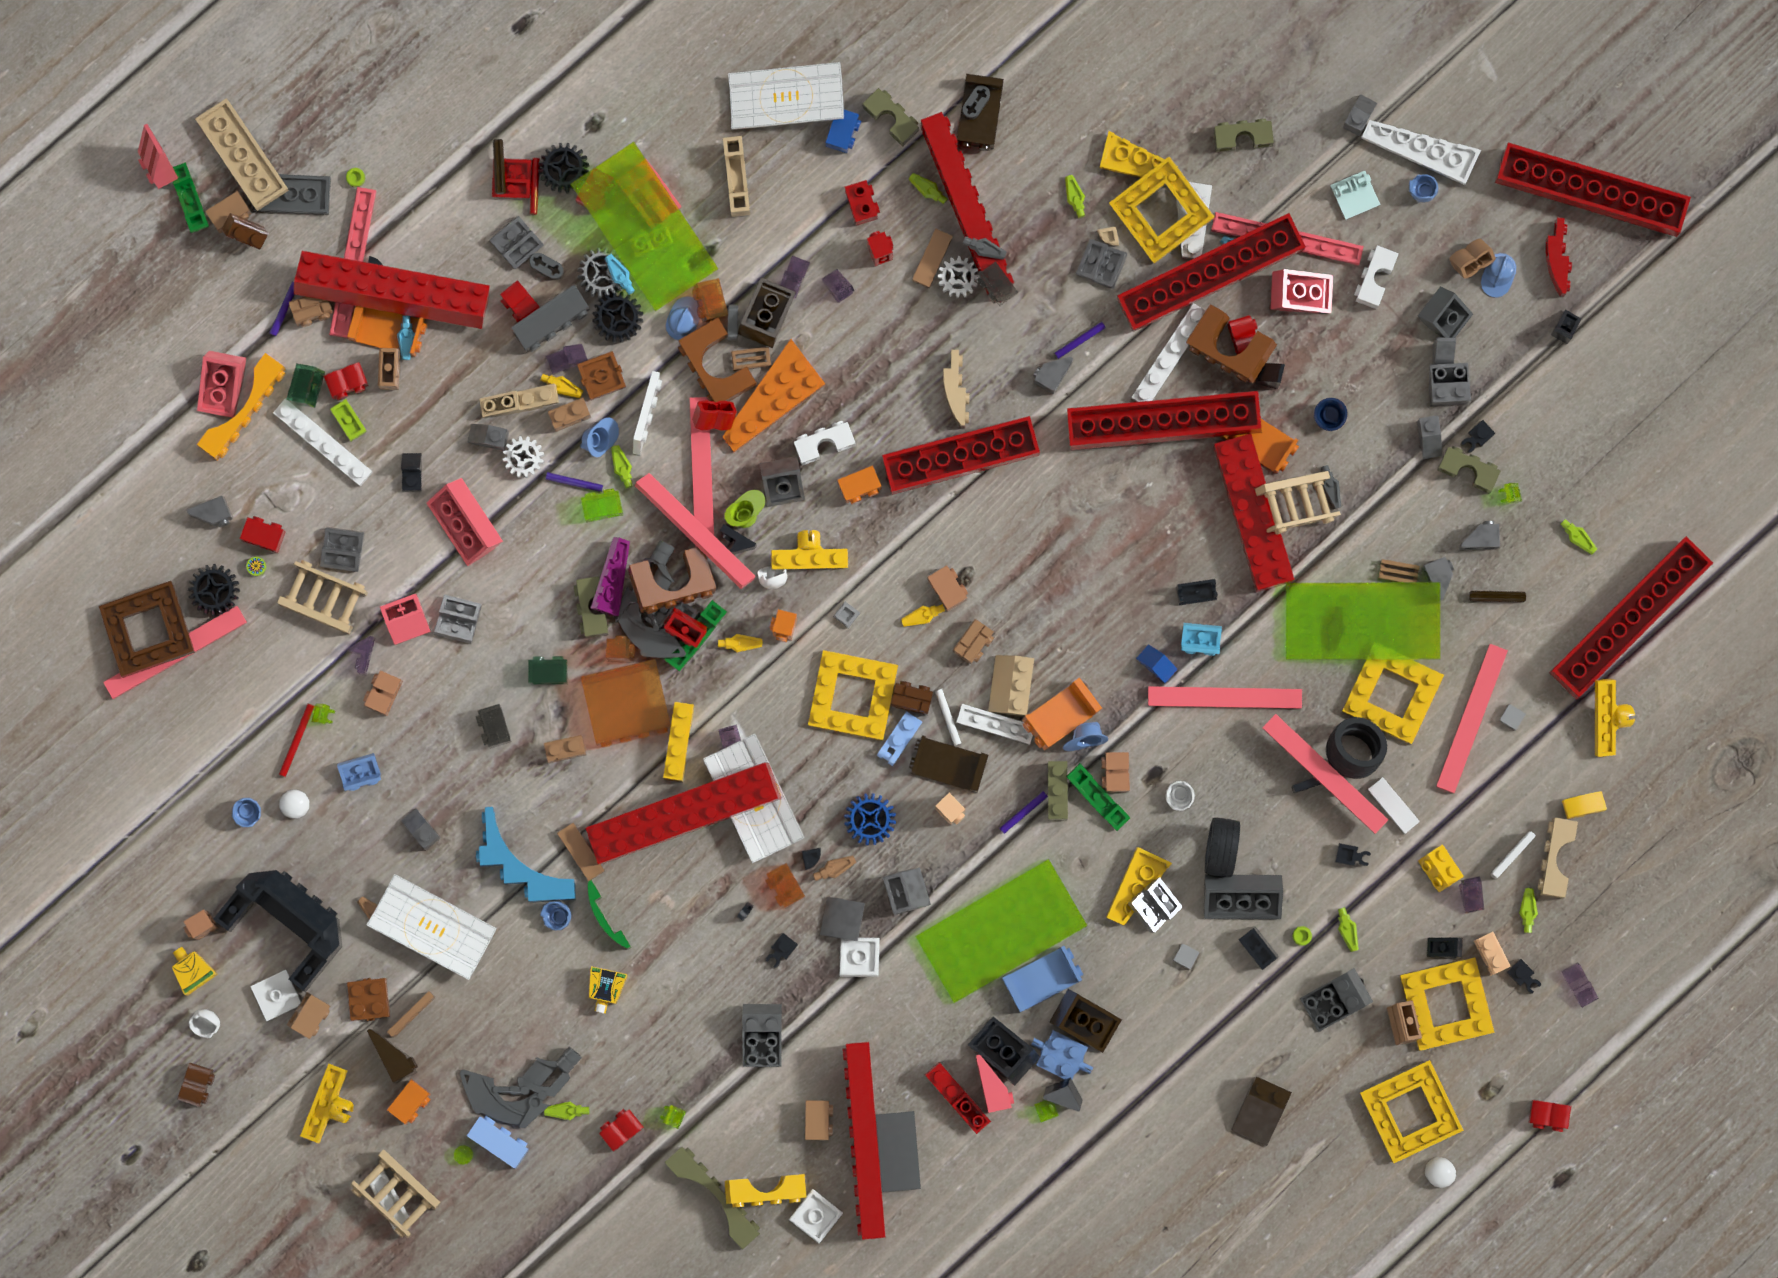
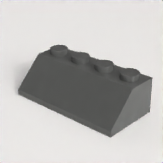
M573 285L511 328L525 351L534 352L541 346L540 343L545 340H552L556 336V332L561 329L563 331L568 329L572 325L571 322L577 318L578 320L584 318L590 309L577 287Z
M1205 874L1204 919H1281L1283 903L1282 875H1233L1232 877H1221Z

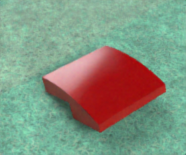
M493 158L492 197L530 198L532 159L504 158L506 193L499 195L495 193Z

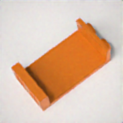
M356 306L347 337L350 341L377 348H396L400 351L397 334L401 330L403 316L406 315ZM410 317L411 329L415 333L410 354L412 357H416V353L421 351L422 342H420L422 334L425 335L427 324L424 318Z
M1261 419L1262 433L1252 434L1260 464L1276 474L1279 470L1283 472L1289 463L1286 459L1290 454L1293 456L1299 448L1296 445L1298 439H1292ZM1243 435L1223 436L1220 438L1226 441Z
M1079 677L1032 713L1027 714L1022 719L1024 722L1023 727L1027 732L1032 733L1035 737L1036 745L1045 751L1075 730L1080 724L1096 715L1102 707Z

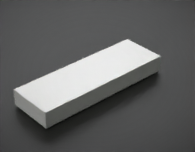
M1383 777L1368 789L1370 794L1404 834L1420 822Z
M1531 831L1527 832L1490 875L1497 879L1536 835Z
M385 1171L381 1172L370 1184L375 1196L390 1181ZM393 1188L379 1203L386 1211L400 1199L395 1189ZM403 1206L393 1217L402 1225L409 1215Z

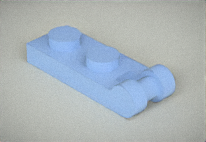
M906 711L877 756L881 759L883 757L889 761L888 764L893 766L922 724V721ZM889 747L895 750L893 755L887 752Z

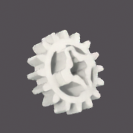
M958 256L957 261H954L951 257L950 263L944 261L945 268H939V271L942 273L938 275V279H942L939 282V286H945L943 292L949 291L950 297L953 293L956 294V298H959L960 294L966 297V292L968 291L972 294L973 289L971 287H977L978 285L974 282L979 280V276L975 275L978 269H972L974 263L968 264V258L961 261V257ZM960 265V266H963V267H962V268H956L955 266ZM947 272L951 276L948 282L945 277ZM969 272H970V274H971V281H970V283H969L968 280L966 279V276L968 275ZM955 274L958 276L961 274L962 280H955ZM954 287H962L963 289H954Z
M519 436V441L517 442L513 438V445L507 444L506 446L509 450L503 451V454L507 455V457L503 458V462H508L505 466L506 469L512 468L510 473L513 475L517 472L518 478L522 474L528 478V473L534 476V470L540 471L539 464H544V460L540 459V457L545 456L544 452H539L542 449L541 445L536 446V440L530 442V437L528 436L526 440ZM522 445V448H520L519 450H514L516 447ZM530 447L535 450L536 456L530 453ZM526 453L528 459L525 458L524 461H521V458L518 456H523ZM511 458L517 460V468L512 464ZM533 464L530 468L525 469L527 465Z

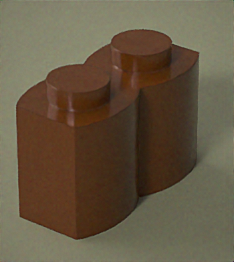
M189 1063L177 1100L198 1107L206 1104L209 1093H206L209 1085L212 1086L215 1079L214 1070Z

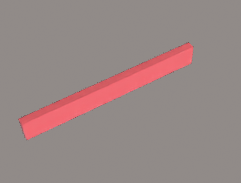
M357 187L344 254L345 259L364 261L376 190ZM335 302L330 336L348 339L347 336L355 309L354 305Z
M1215 212L1211 231L1240 237L1266 223ZM1298 231L1306 246L1305 250L1301 251L1302 253L1359 266L1364 246Z
M695 397L690 398L694 517L714 535L710 430L696 429L692 420L697 402L708 400V398Z
M650 473L636 482L635 487L740 589L754 580L755 575Z
M238 606L189 633L195 653L247 623ZM190 655L122 678L120 673L103 683L112 699H115Z
M1489 644L1436 787L1453 794L1455 793L1508 650Z
M1148 686V706L1302 709V689Z
M1277 714L1263 726L1262 729L1374 834L1388 821L1376 807Z

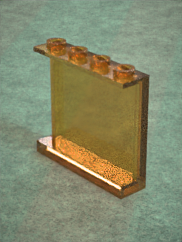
M656 659L581 677L597 746L601 745V748L612 746V742L615 741L625 743L631 741L632 737L638 736L639 739L649 737V733L657 732V734L669 732L668 729L671 728V723Z

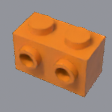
M873 465L837 480L846 503L855 504L862 500L861 497L866 495L869 497L875 496L882 489Z
M778 609L776 618L772 617L770 630L773 632L776 640L781 642L792 641L797 614Z
M411 1079L387 1111L405 1125L409 1122L412 1124L418 1117L417 1111L421 1107L425 1108L430 1102L429 1096L431 1094Z

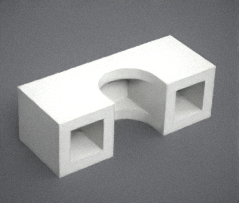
M1378 245L1375 250L1371 249L1367 259L1371 262L1368 268L1364 267L1361 278H1364L1362 285L1358 284L1354 294L1357 296L1356 302L1374 309L1379 307L1385 288L1375 283L1374 275L1378 272L1391 274L1399 253Z
M843 421L834 423L832 428L827 430L820 428L814 431L815 434L807 436V434L801 435L796 438L797 441H794V446L802 466L820 459L817 449L822 442H832L837 452L856 446L848 422L843 423Z

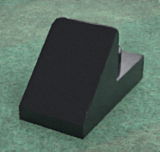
M402 453V491H422V453Z
M725 524L721 527L720 533L723 534L721 537L730 543L732 540L735 541L730 549L733 555L754 550L757 547L755 542Z
M1428 938L1427 957H1462L1463 938Z

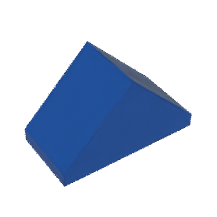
M1149 644L1136 658L1164 684L1177 671V668L1163 653Z

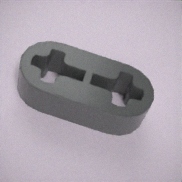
M977 86L965 102L963 115L967 119L973 120L977 118L989 101L990 91L986 86ZM985 91L986 98L982 97L978 102L977 92ZM973 104H976L974 108L976 113L968 114L967 107L971 108Z
M535 253L531 256L530 265L535 271L552 280L562 278L564 269L559 262L542 253ZM542 258V262L546 264L545 267L541 264L535 266L534 259ZM557 266L560 273L552 275V271L548 267L555 269Z
M729 305L728 340L738 341V305Z

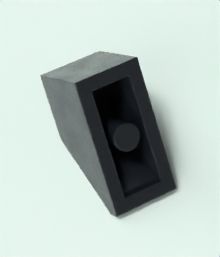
M1265 363L1256 378V384L1278 389L1281 384L1285 364Z

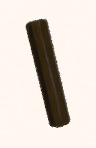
M494 139L495 193L500 195L506 193L504 146L502 139Z
M1470 591L1469 600L1475 602H1525L1526 592Z

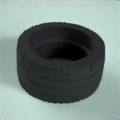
M1352 717L1338 724L1330 734L1326 743V755L1332 767L1339 774L1353 779H1361L1371 775L1381 765L1386 756L1388 745L1385 735L1374 722L1360 717ZM1346 735L1360 738L1368 745L1372 759L1362 761L1350 756L1342 746L1341 737Z
M1212 818L1205 855L1204 872L1206 874L1221 877L1233 876L1239 846L1240 821Z

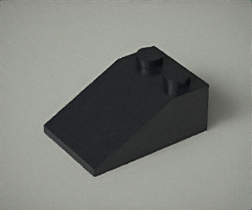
M994 1016L968 1044L973 1051L981 1055L992 1068L1014 1086L1040 1058L1030 1045Z

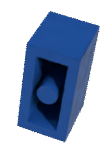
M844 110V119L833 120L826 140V147L848 153L849 149H853L855 143L853 135L855 131H859L861 125L859 114Z

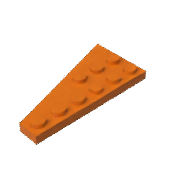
M792 339L787 343L738 413L732 428L727 430L722 436L733 452L747 444L825 385V382Z

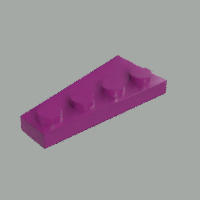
M613 537L593 599L592 609L611 616H619L630 541L620 537Z

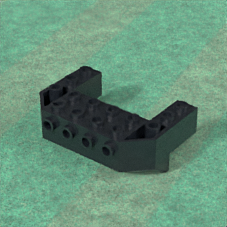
M277 870L249 873L235 887L237 890L213 920L227 931L232 932L254 903L260 905L305 941L312 949L288 979L302 991L307 992L342 948L340 919L336 917L338 913L331 907L327 909L321 905L323 901L317 896H309L306 893L308 889L300 883L294 884L291 881L293 877L285 871L282 873Z

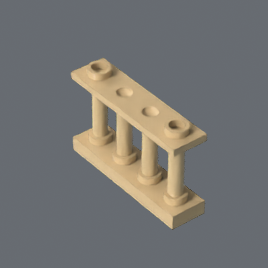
M1325 471L1268 483L1256 488L1257 496L1265 495V498H1268L1275 526L1267 529V533L1275 531L1276 534L1286 532L1288 528L1323 521V524L1333 522L1335 517L1341 515L1340 511L1330 513L1322 486L1324 485L1323 481L1330 478L1329 472ZM1308 485L1315 487L1323 515L1314 517L1307 492ZM1293 488L1300 492L1307 517L1305 519L1298 520L1291 495ZM1280 491L1284 495L1291 522L1282 523L1275 498L1276 492Z
M304 560L301 563L295 561L294 565L300 568L289 595H286L285 598L280 596L277 603L282 607L350 635L353 628L349 625L348 620L359 595L367 596L368 592L364 590L365 586L356 582L352 585L311 568L312 564ZM310 572L317 575V579L307 602L300 605L296 603L297 599L295 598L306 573ZM326 579L334 582L335 585L324 610H321L319 613L314 610L313 605ZM343 586L353 590L342 617L336 620L331 618V611Z
M383 1149L378 1155L380 1159L378 1161L379 1164L359 1185L353 1181L351 1183L353 1187L351 1191L359 1198L362 1196L395 1227L394 1231L401 1238L405 1236L408 1239L411 1235L407 1231L427 1208L435 1210L440 1205V1201ZM390 1168L394 1172L393 1178L372 1198L365 1189L384 1169ZM404 1181L408 1185L407 1191L386 1211L379 1203L399 1182ZM413 1195H419L423 1199L421 1201L422 1204L401 1225L393 1216Z

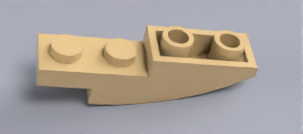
M951 350V369L943 368L944 390L947 403L955 421L960 428L965 429V423H969V412H965V404L969 405V393H966V388H958V385L962 386V374H959V367L963 365V355H959V350Z
M556 384L518 392L512 391L479 399L483 418L526 412L559 403Z

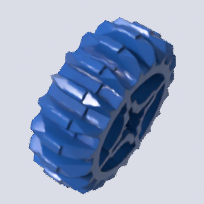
M874 793L871 794V799H868L867 794H864L865 800L863 801L857 796L856 798L859 803L856 804L854 801H851L850 803L854 808H846L851 815H844V818L850 819V821L844 823L845 826L851 825L847 832L851 833L854 831L852 839L859 836L858 843L866 839L865 845H869V840H873V845H876L877 838H879L881 843L884 842L882 835L889 838L890 835L886 831L893 832L894 828L889 825L896 824L895 820H890L891 817L896 816V813L889 814L893 806L886 807L889 802L887 799L881 803V795H879L877 800H874ZM875 804L878 807L872 812H867L861 806ZM882 810L886 815L884 828L877 821V817ZM856 811L863 817V822L858 829L854 824ZM875 814V818L873 819L875 820V824H872L871 822L866 824L865 821L867 819L865 818V815H868L870 817ZM868 827H873L879 831V833L874 835H866L862 832Z

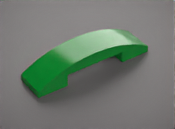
M186 162L174 166L173 169L178 179L173 181V185L179 197L190 232L193 233L209 227Z
M712 600L697 619L698 622L707 626V632L697 648L688 646L681 639L679 643L686 652V655L684 657L665 658L664 660L680 672L715 630L727 611ZM677 649L673 653H680V651Z
M1081 763L1066 776L1079 793L1116 831L1130 819L1129 815L1105 792Z
M590 880L588 882V896L598 923L616 943L626 949L632 948L621 930L614 934L596 903L602 897L593 881Z

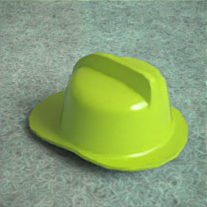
M759 490L747 491L726 509V522L737 528L751 527L755 523L757 515L764 508L765 496Z

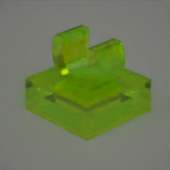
M1518 483L1504 484L1505 488L1498 490L1499 493H1506V498L1501 500L1502 503L1522 502Z
M316 703L311 722L332 724L333 721L329 720L327 716L328 713L335 714L336 711L329 709V705Z
M1044 1100L1034 1104L1040 1122L1059 1116L1053 1102Z
M670 1105V1107L664 1106V1109L668 1111L665 1117L660 1115V1119L664 1120L663 1123L679 1129L686 1111Z

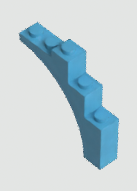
M485 807V812H482V823H486V831H483V843H487V846H479V851H476V862H480L481 867L503 865V869H500V879L504 880V884L527 883L528 886L524 887L525 898H528L529 902L576 900L574 879H558L538 873L528 868L511 853L500 835L496 824L494 808Z

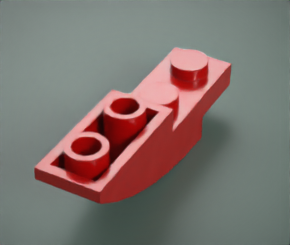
M1557 217L1554 223V236L1548 235L1546 238L1545 252L1552 283L1559 296L1564 297L1566 292L1570 291L1571 281L1568 280V273H1571L1572 262H1569V256L1562 255L1565 254L1566 250L1563 235L1567 234L1568 225L1564 224L1565 218Z
M940 1062L924 1074L976 1134L991 1122Z

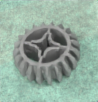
M600 247L597 248V254L590 250L591 257L585 254L584 258L587 261H580V265L583 267L578 268V272L583 273L578 275V279L583 280L580 283L581 287L586 286L584 289L586 293L592 289V297L598 292L599 299L602 298V293H605L606 296V294L609 295V292L616 293L615 289L620 292L623 290L620 284L614 283L607 263L602 265L595 262L605 259V257L612 254L622 265L626 264L625 259L620 260L622 257L620 253L615 256L616 251L613 249L609 254L607 247H605L604 253H601ZM590 266L596 271L591 282L588 279ZM603 269L604 271L605 269L607 276L603 277L602 275L601 277L599 270ZM603 281L611 284L607 287L595 286L596 284H599Z

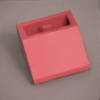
M417 594L380 606L394 645L431 632Z

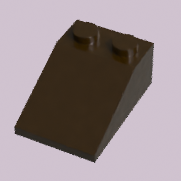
M760 278L741 321L738 334L773 348L796 292Z
M1068 989L1049 1022L1103 1053L1122 1019Z
M367 1030L393 1083H399L417 1073L416 1068H418V1065L413 1057H409V1055L375 1030Z
M1257 1076L1254 1077L1231 1130L1267 1146L1292 1092Z

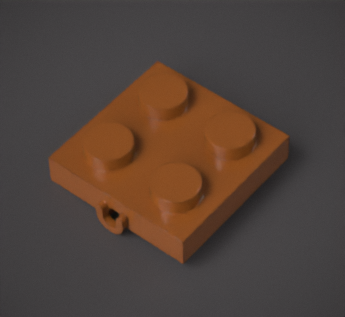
M613 351L577 364L582 376L581 382L583 387H586L591 401L626 388L621 374L623 371L621 366L617 364Z
M367 978L362 981L347 982L351 1021L366 1019L367 1021H374L375 1018L390 1017L387 978Z

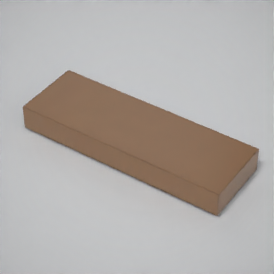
M935 229L912 281L930 288L953 238L952 235Z
M574 823L557 833L588 881L605 872L602 865L597 863L594 853Z
M428 991L387 1033L391 1037H396L435 999V996Z

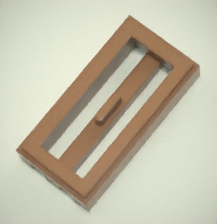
M769 347L731 351L733 371L741 370L746 366L748 369L771 366ZM766 352V355L736 359L737 355ZM766 359H767V362H761V363H753V364H745V365H737V364H736V363H742V362H750V361H758V360H766Z
M1382 559L1378 579L1417 585L1420 566ZM1385 565H1390V566H1395V567H1401V568H1406V569H1412V570H1414V573H1413V572H1408V571L1397 570V569L1386 568V567H1384V566H1385ZM1383 571L1411 576L1413 580L1383 575Z

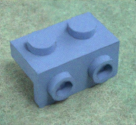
M374 753L337 764L344 791H355L360 786L375 785L381 780V772Z

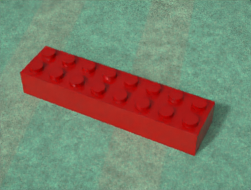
M1027 416L882 455V461L891 494L894 495L1037 457L1040 455V450L1031 418Z
M1252 434L1215 443L1213 448L1256 593L1294 582V575L1282 535L1276 534L1275 531L1267 533L1268 528L1275 526L1268 498H1265V495L1257 496L1255 491L1256 488L1266 484Z

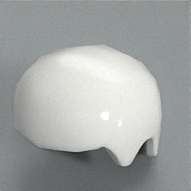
M771 566L757 571L760 584L767 589L780 588L786 583L788 578L786 569L771 570Z
M1176 781L1170 784L1166 790V801L1173 810L1183 811L1190 808L1194 802V790L1185 781Z
M289 790L280 798L279 808L284 816L298 819L309 810V799L302 791Z
M202 1009L193 1014L189 1020V1027L198 1036L211 1038L218 1031L220 1020L214 1012Z
M1436 1157L1426 1164L1425 1176L1435 1187L1445 1188L1455 1181L1456 1170L1448 1159Z

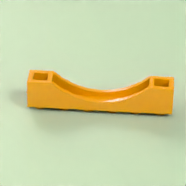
M265 353L254 367L253 388L244 407L228 422L208 429L197 443V446L217 461L219 458H223L229 450L227 447L230 443H235L239 438V431L242 427L246 428L250 423L251 415L260 410L263 405V399L272 394L275 383L277 381L280 382L286 374L284 372L286 370L285 367Z

